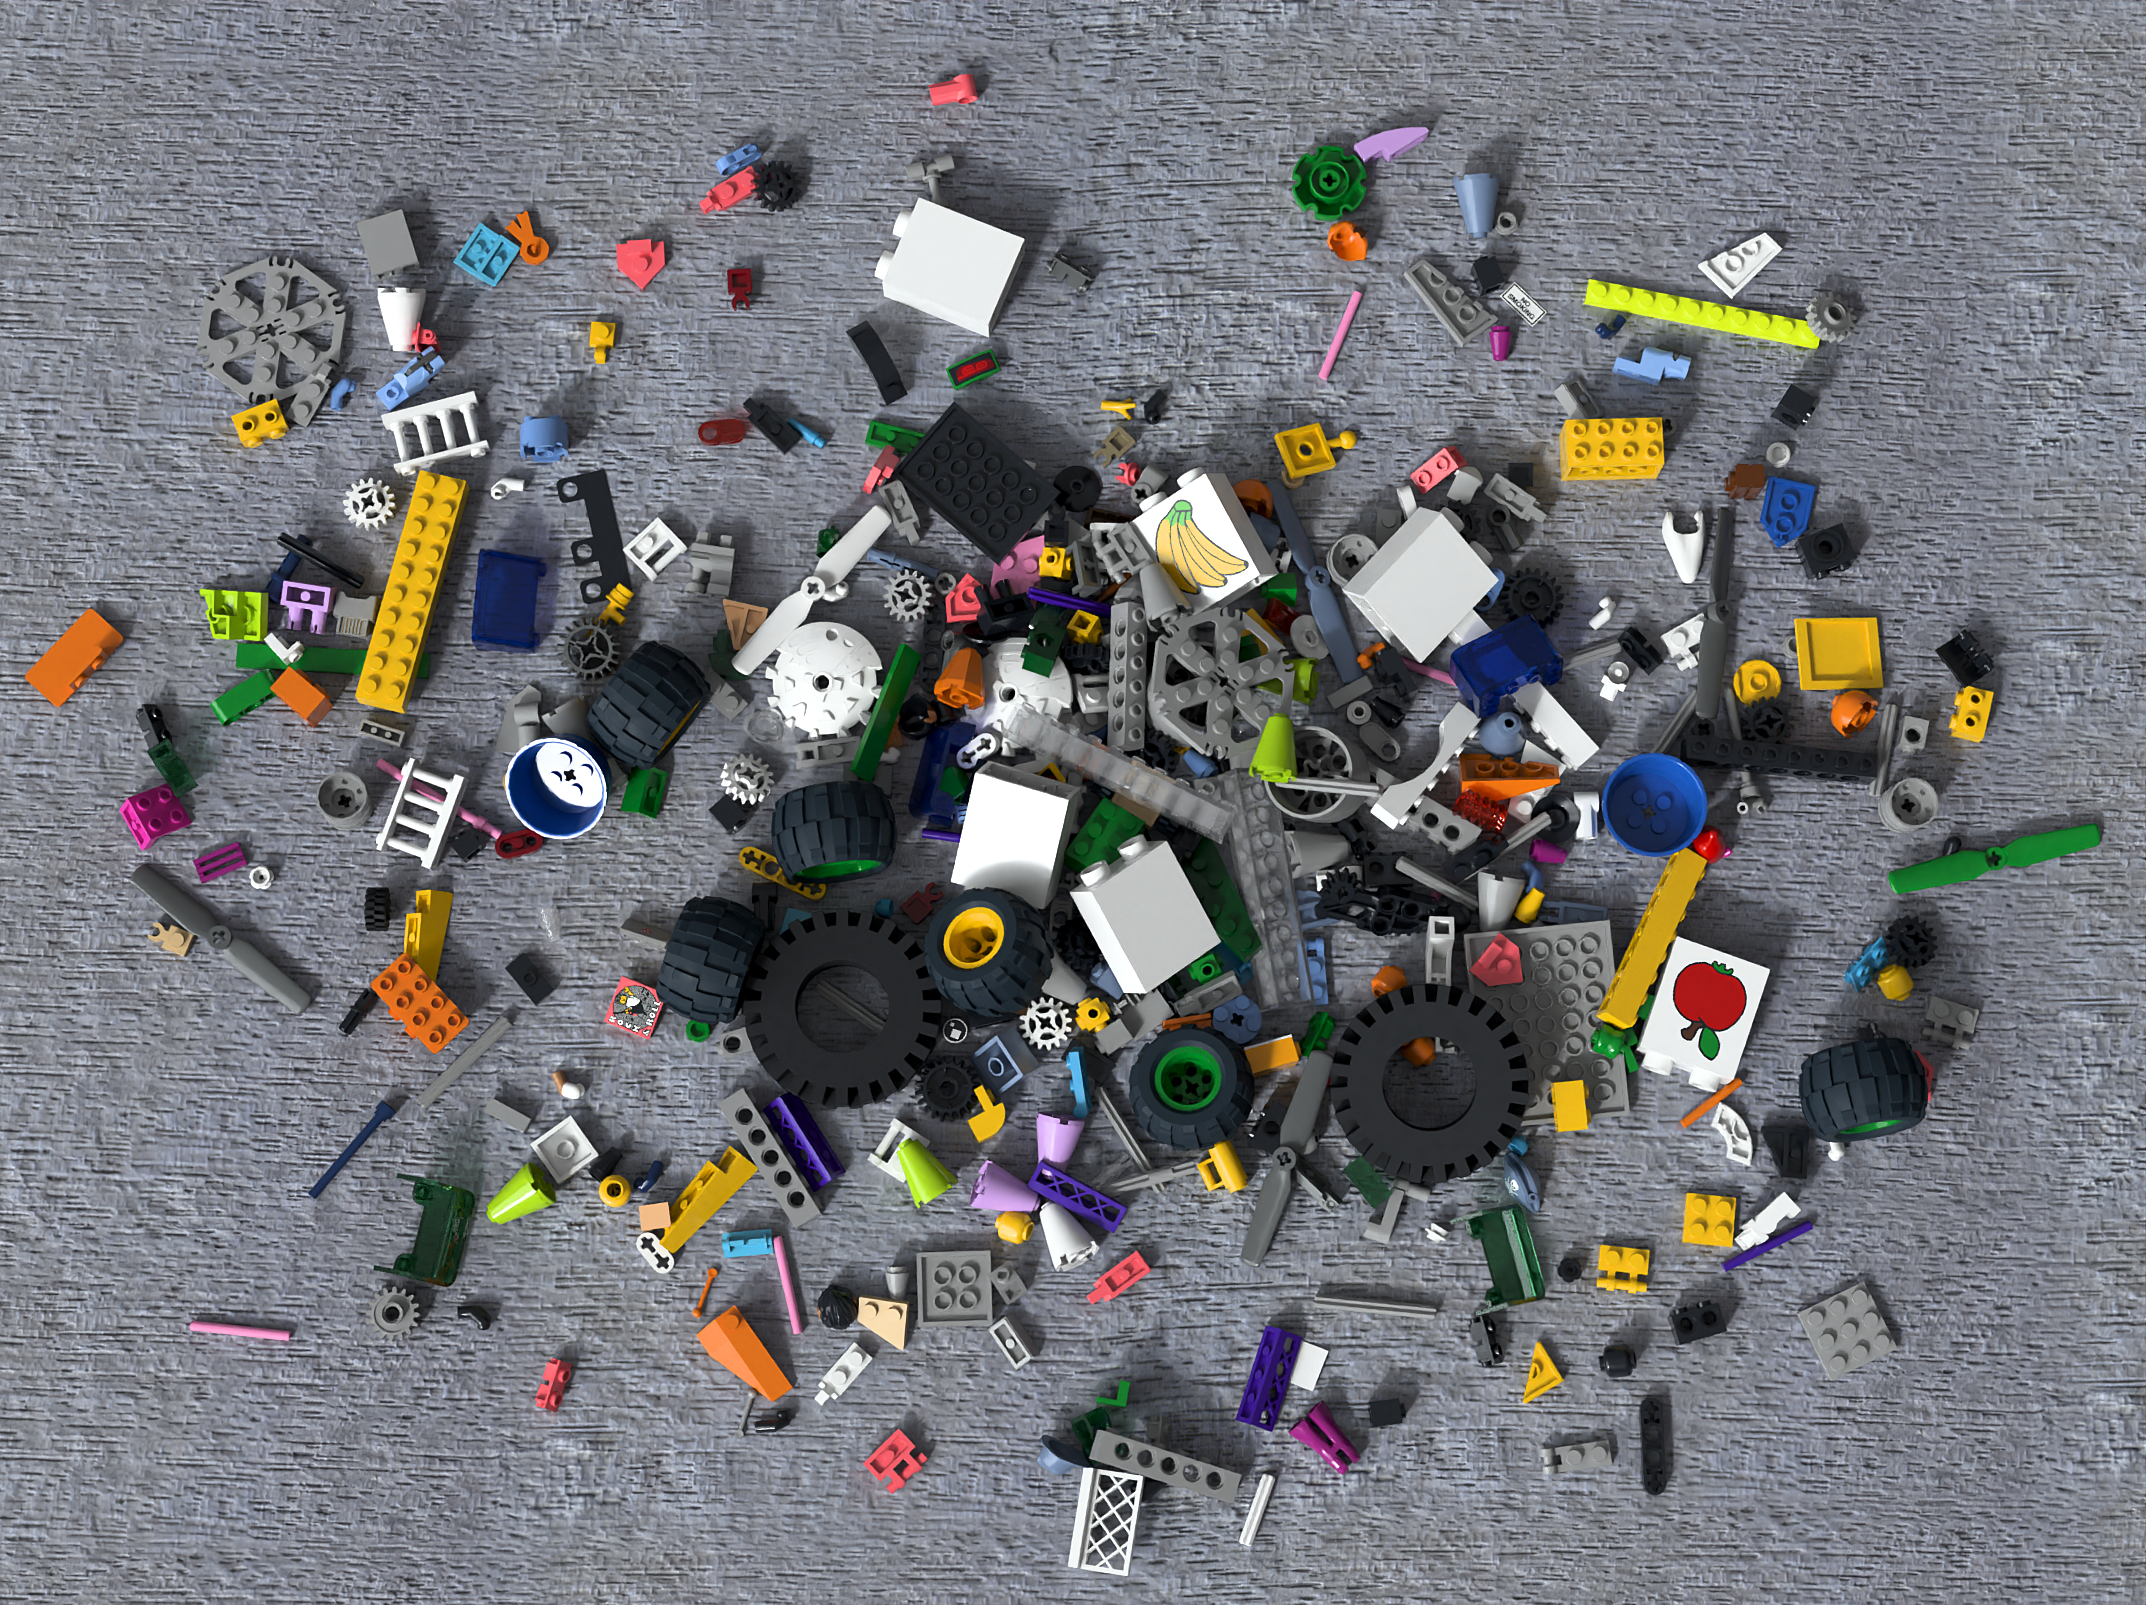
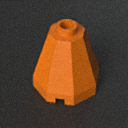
M964 648L956 652L935 684L934 693L935 695L938 694V701L962 709L963 704L969 705L968 709L975 710L985 705L986 689L983 663L980 654L975 649Z

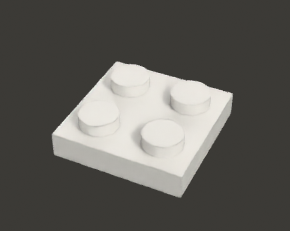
M571 1115L530 1144L559 1185L599 1157V1154Z

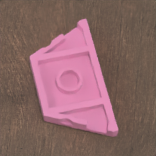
M1044 535L1020 542L1000 566L994 563L990 592L994 595V600L1001 598L995 588V584L1000 580L1004 582V579H1008L1014 593L1020 594L1028 593L1029 587L1034 586V583L1041 579V576H1039V558L1043 553V547H1046L1044 546ZM1030 599L1036 612L1037 601ZM1034 614V616H1033V618H1032V620H1031L1029 626H1032V627H1033V625H1034V619H1035V614Z

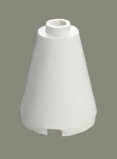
M1049 1201L1041 1207L1042 1211L1039 1213L1052 1262L1057 1272H1059L1060 1268L1063 1271L1073 1269L1088 1260L1086 1256L1090 1252L1093 1255L1098 1252L1099 1245L1064 1206L1054 1201Z

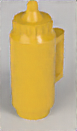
M1222 1140L1214 1144L1215 1148L1208 1150L1211 1158L1197 1164L1209 1192L1223 1185L1226 1189H1229L1230 1193L1248 1186L1246 1181L1248 1177L1230 1140ZM1211 1162H1214L1222 1179L1217 1184L1207 1165Z

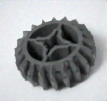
M581 617L580 626L573 620L571 623L575 629L572 630L566 626L564 630L569 635H559L560 639L565 640V644H557V648H564V653H558L557 657L566 658L560 665L562 667L568 664L571 666L566 671L568 674L576 670L575 679H579L583 673L585 682L589 681L590 674H592L594 681H598L599 672L603 678H606V668L611 672L615 671V668L610 665L611 662L615 664L620 663L619 659L614 658L615 654H622L621 650H615V646L621 645L622 641L614 642L613 638L619 635L618 632L609 633L613 627L611 624L607 625L604 629L605 620L600 619L598 624L595 625V617H590L589 624H587L585 617ZM594 629L587 641L583 642L574 638L582 630ZM601 633L608 642L609 653L601 650L598 646ZM591 642H593V648H595V651L599 652L600 654L590 653L587 656L584 653L586 652L584 651V647L580 646L579 644L590 645ZM571 645L581 652L579 665L575 663L571 656ZM593 657L606 660L596 669H585L587 663Z

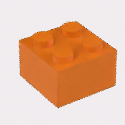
M289 666L270 689L281 701L315 728L333 708L329 701L331 696L317 683L312 686L313 681L302 670L297 668L294 671Z

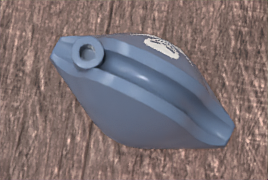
M1510 1152L1504 1157V1186L1507 1193L1532 1214L1539 1211L1541 1179L1538 1172L1515 1153Z

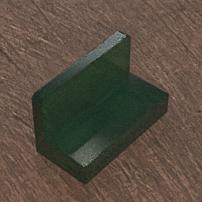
M1363 1155L1343 1169L1373 1209L1393 1194L1369 1162L1363 1158Z

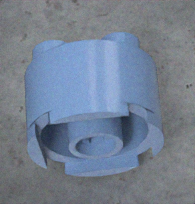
M551 415L547 418L525 417L520 425L521 457L527 459V456L533 457L534 462L541 463L559 461L562 455L566 458L568 456V425L562 421V417L558 415Z
M1239 995L1216 1007L1212 1017V1027L1223 1032L1226 1037L1234 1040L1240 1047L1248 1045L1255 1039L1262 1023L1261 1012L1258 1006L1244 995ZM1233 1016L1242 1019L1241 1026L1238 1027L1237 1024H1231Z

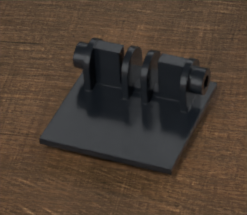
M1966 629L1935 650L1942 662L1946 664L1964 688L1995 668L1993 665L1994 661L1987 653L1980 656L1985 651L1984 648L1979 652L1975 650L1981 645L1980 643L1972 646L1977 640Z

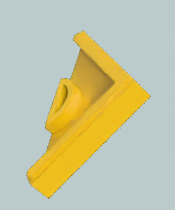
M1538 1341L1535 1345L1523 1397L1524 1404L1564 1381L1541 1341Z

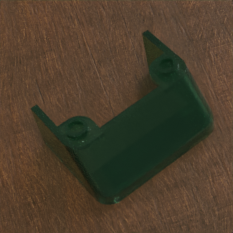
M397 1173L396 1178L414 1183L412 1191L413 1200L416 1204L424 1206L412 1254L401 1253L396 1258L393 1269L374 1265L373 1270L419 1282L449 1287L455 1282L475 1205V1197L469 1190L424 1177Z
M1518 1204L1480 1210L1450 1220L1451 1225L1465 1222L1467 1235L1473 1240L1481 1239L1494 1286L1486 1291L1485 1303L1488 1308L1475 1311L1476 1316L1544 1299V1282L1525 1214Z

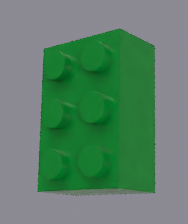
M1104 797L1065 851L1064 865L1080 874L1086 867L1101 860H1106L1108 865L1121 858L1117 848L1122 843L1137 835H1144L1145 821Z

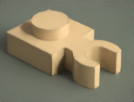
M153 923L154 927L160 929V934L158 936L148 935V938L153 942L164 941L163 949L186 958L195 935L171 925L169 931H166V928L160 923Z

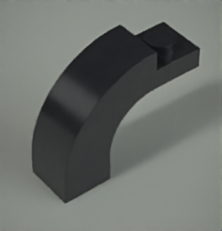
M867 320L847 330L846 333L855 352L860 356L870 372L884 403L889 405L908 395L889 353Z

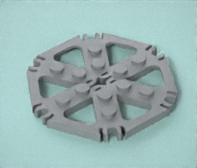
M270 256L220 277V280L226 283L225 286L220 281H215L216 286L220 288L218 293L214 294L209 290L207 291L209 297L214 301L204 297L197 350L199 351L200 358L204 356H210V358L202 364L210 375L250 404L251 397L253 403L258 405V399L262 396L266 397L265 403L271 401V397H273V399H277L279 404L297 396L304 381L285 389L277 387L282 354L307 371L309 375L312 370L318 373L323 362L332 366L334 372L337 369L331 362L337 363L340 367L347 312L344 305L335 307L334 304L336 301L341 300V297L337 294L338 291L296 260H294L292 266L290 258L286 259L284 266H279L278 257H274L272 261ZM259 272L267 275L263 308L236 290V283L239 280ZM300 276L319 289L320 294L317 299L288 310L294 277ZM217 309L223 310L246 327L218 340H213L209 336L212 314ZM329 321L334 324L331 348L326 352L318 350L298 335ZM273 326L274 329L278 328V330L275 331V336L266 334L267 332H269L268 327ZM256 352L252 381L249 384L243 385L224 372V365Z
M1220 606L1172 622L1165 629L1170 634V638L1162 634L1156 641L1150 695L1159 693L1151 699L1152 702L1160 701L1163 704V707L1159 708L1156 713L1162 714L1165 711L1168 713L1159 718L1202 755L1205 753L1209 757L1213 753V748L1218 751V759L1224 756L1225 759L1256 749L1269 717L1274 716V713L1286 714L1288 719H1290L1295 670L1286 672L1294 665L1293 663L1289 665L1283 663L1282 658L1289 655V653L1284 651L1279 654L1278 651H1283L1285 647L1245 612L1240 613L1236 609L1233 612V617H1229L1227 614L1228 607H1224L1220 611ZM1207 621H1212L1216 624L1212 656L1188 635L1190 627ZM1247 629L1267 645L1268 653L1238 664L1241 632ZM1170 654L1197 678L1174 686L1166 684L1164 675L1167 656ZM1222 678H1225V679H1226V682H1225V685H1226V686L1221 687V686L1219 685L1220 682H1221L1220 680H1221ZM1279 678L1283 683L1281 707L1279 709L1272 708L1249 687ZM1207 702L1204 735H1200L1181 720L1179 712ZM1233 709L1260 731L1259 736L1240 743L1232 740Z

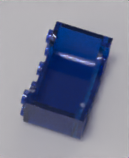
M1531 613L1457 648L1450 657L1449 675L1476 717L1480 719L1497 712L1500 697L1506 694L1511 695L1528 683L1534 684L1540 680L1543 685L1551 686L1559 682L1562 678L1564 659L1537 618Z

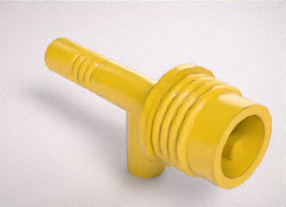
M618 583L610 594L606 595V598L611 602L597 619L595 625L598 624L600 619L605 620L603 626H605L611 618L618 625L623 626L627 619L616 610L619 607L625 611L634 593L621 583ZM590 629L585 636L590 638L594 629Z

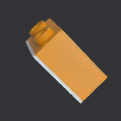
M1291 1034L1243 1049L1245 1056L1250 1062L1254 1078L1296 1066L1302 1055L1298 1041L1293 1042Z

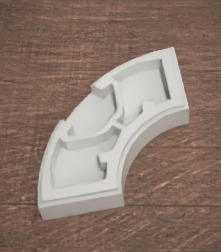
M1719 1102L1711 1126L1719 1130L1725 1138L1727 1145L1726 1158L1749 1166L1752 1160L1753 1145L1751 1135L1744 1120L1731 1107Z

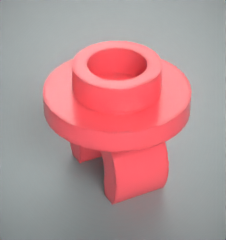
M1130 462L1128 465L1120 463L1118 467L1125 470V474L1115 478L1121 483H1126L1128 486H1134L1141 476V469L1135 462Z

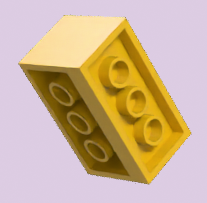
M1662 417L1565 420L1559 434L1561 481L1656 479L1664 466Z

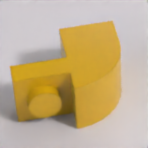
M983 1085L974 1089L984 1112L968 1120V1124L979 1144L996 1136L1005 1123L1003 1102L993 1106L992 1103L996 1102L990 1089L985 1090Z

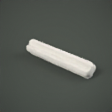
M1269 1474L1262 1475L1239 1539L1241 1544L1251 1546L1275 1482L1274 1476Z

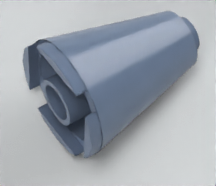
M1490 173L1463 175V180L1458 181V176L1453 177V184L1468 234H1473V238H1487V233L1492 232L1501 180L1500 174H1496L1495 178H1491Z
M1496 711L1483 720L1479 730V740L1483 749L1494 755V757H1512L1517 755L1525 746L1527 728L1523 720L1515 713Z

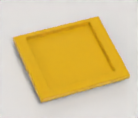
M1877 617L1794 619L1801 690L1884 688Z

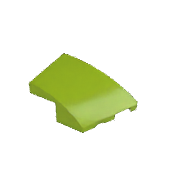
M200 589V595L205 597L208 610L205 612L210 622L213 638L265 641L268 629V593Z

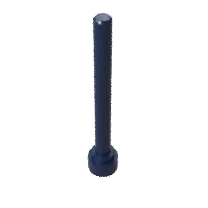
M381 1100L375 1107L377 1109L374 1112L375 1116L308 1192L313 1199L320 1195L382 1121L391 1120L397 1113L386 1102Z

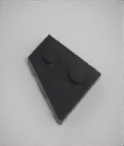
M1761 1126L1760 1131L1780 1177L1807 1179L1809 1130Z

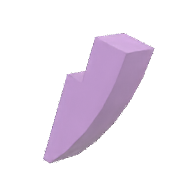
M1409 127L1381 132L1355 144L1353 154L1361 161L1363 167L1381 156L1389 163L1426 140L1429 130L1427 127Z

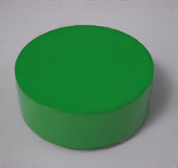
M690 1020L686 1026V1034L691 1041L702 1043L709 1038L711 1028L709 1023H699Z

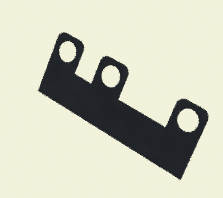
M605 470L559 480L556 486L561 502L568 503L584 499L593 538L572 543L571 551L574 562L577 565H584L599 561L602 574L601 577L584 580L580 583L584 603L592 604L609 600L606 598V595H609L618 583H621L633 592ZM568 482L574 483L577 486L576 495L566 497L562 493L564 484ZM580 545L590 546L592 554L588 559H580L577 556L576 551ZM591 583H595L601 588V593L597 598H589L585 593L586 587Z

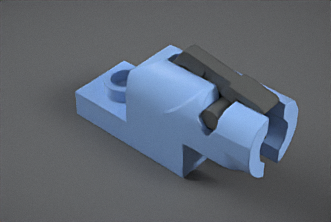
M1661 343L1656 348L1645 347L1639 363H1636L1630 357H1617L1612 373L1656 386L1662 375H1665L1664 378L1684 381L1691 358Z
M430 345L394 373V379L378 390L376 394L388 410L394 412L429 385L428 380L440 372L445 363Z

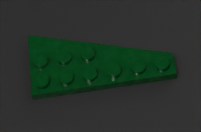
M1207 831L1195 854L1190 860L1184 858L1180 866L1219 939L1246 964L1263 949V944L1209 831Z

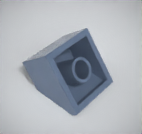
M1015 1027L996 1035L968 1058L988 1089L992 1092L994 1098L1001 1096L1041 1067Z

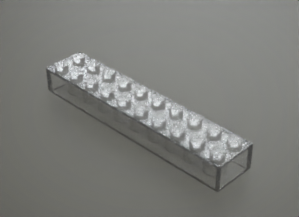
M1016 702L1003 727L1004 738L1222 845L1236 816L1237 810L1233 809V804L1223 799L1219 802L1211 798L1212 794L1199 788L1196 791L1189 787L1190 784L1181 778L1174 780L1167 776L1168 773L1158 767L1152 769L1145 765L1146 762L1136 756L1132 758L1123 755L1124 751L1114 745H1111L1109 748L1101 744L1102 740L1091 734L1087 737L1079 733V728L1068 723L1065 726L1057 722L1058 718L1049 713L1042 715L1035 711L1036 707L1027 702L1022 704Z
M1234 768L1219 774L1218 780L1239 896L1263 944V949L1251 959L1260 1013L1299 1010L1316 1003L1281 810L1269 797L1264 780H1261V775L1255 773L1254 778L1248 774L1249 768Z

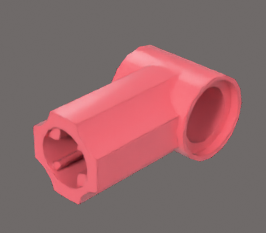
M962 74L953 78L952 81L929 85L933 106L953 102L968 104L978 99L972 74Z

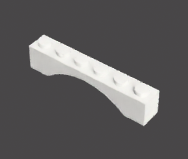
M1458 701L1439 726V745L1433 764L1416 778L1402 784L1389 786L1370 812L1393 830L1398 823L1404 825L1411 816V813L1408 812L1411 807L1417 808L1425 798L1422 795L1426 789L1429 791L1433 789L1439 781L1436 776L1440 772L1445 774L1452 765L1450 761L1452 756L1458 757L1466 747L1463 744L1467 738L1472 740L1480 730L1476 726L1481 718Z

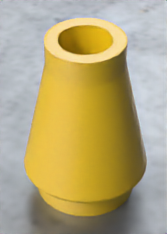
M1533 887L1517 904L1513 915L1526 924H1530L1532 920L1535 921L1546 894L1540 889Z

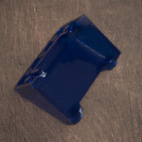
M480 548L471 632L472 643L477 650L535 653V647H539L540 633H536L534 627L538 582L541 581V577L546 576V563H543L542 558Z
M966 722L936 725L926 737L908 805L909 812L914 818L953 828L956 817L953 814L955 807L954 798L951 794L939 790L948 753L957 755L961 748L977 737L976 725Z

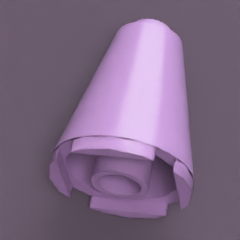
M1038 1111L1036 1117L1038 1163L1043 1160L1065 1172L1084 1129L1085 1121L1062 1113V1115L1054 1114L1055 1112ZM1042 1168L1040 1173L1043 1174V1178L1054 1180L1052 1173Z
M985 1160L978 1172L981 1175L978 1181H974L969 1200L970 1206L980 1209L1014 1211L1030 1214L1032 1210H1037L1041 1199L1038 1197V1192L1027 1187L1026 1183L992 1161Z

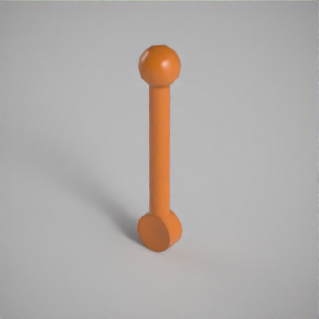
M714 1268L708 1270L707 1274L709 1277L697 1308L692 1312L694 1317L698 1318L702 1315L701 1309L713 1278L718 1274Z

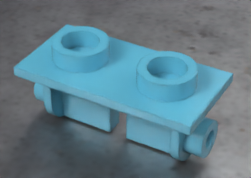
M771 1229L722 1233L724 1258L773 1253Z

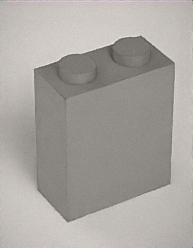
M391 209L378 217L368 216L357 223L370 269L376 282L421 268L402 209Z

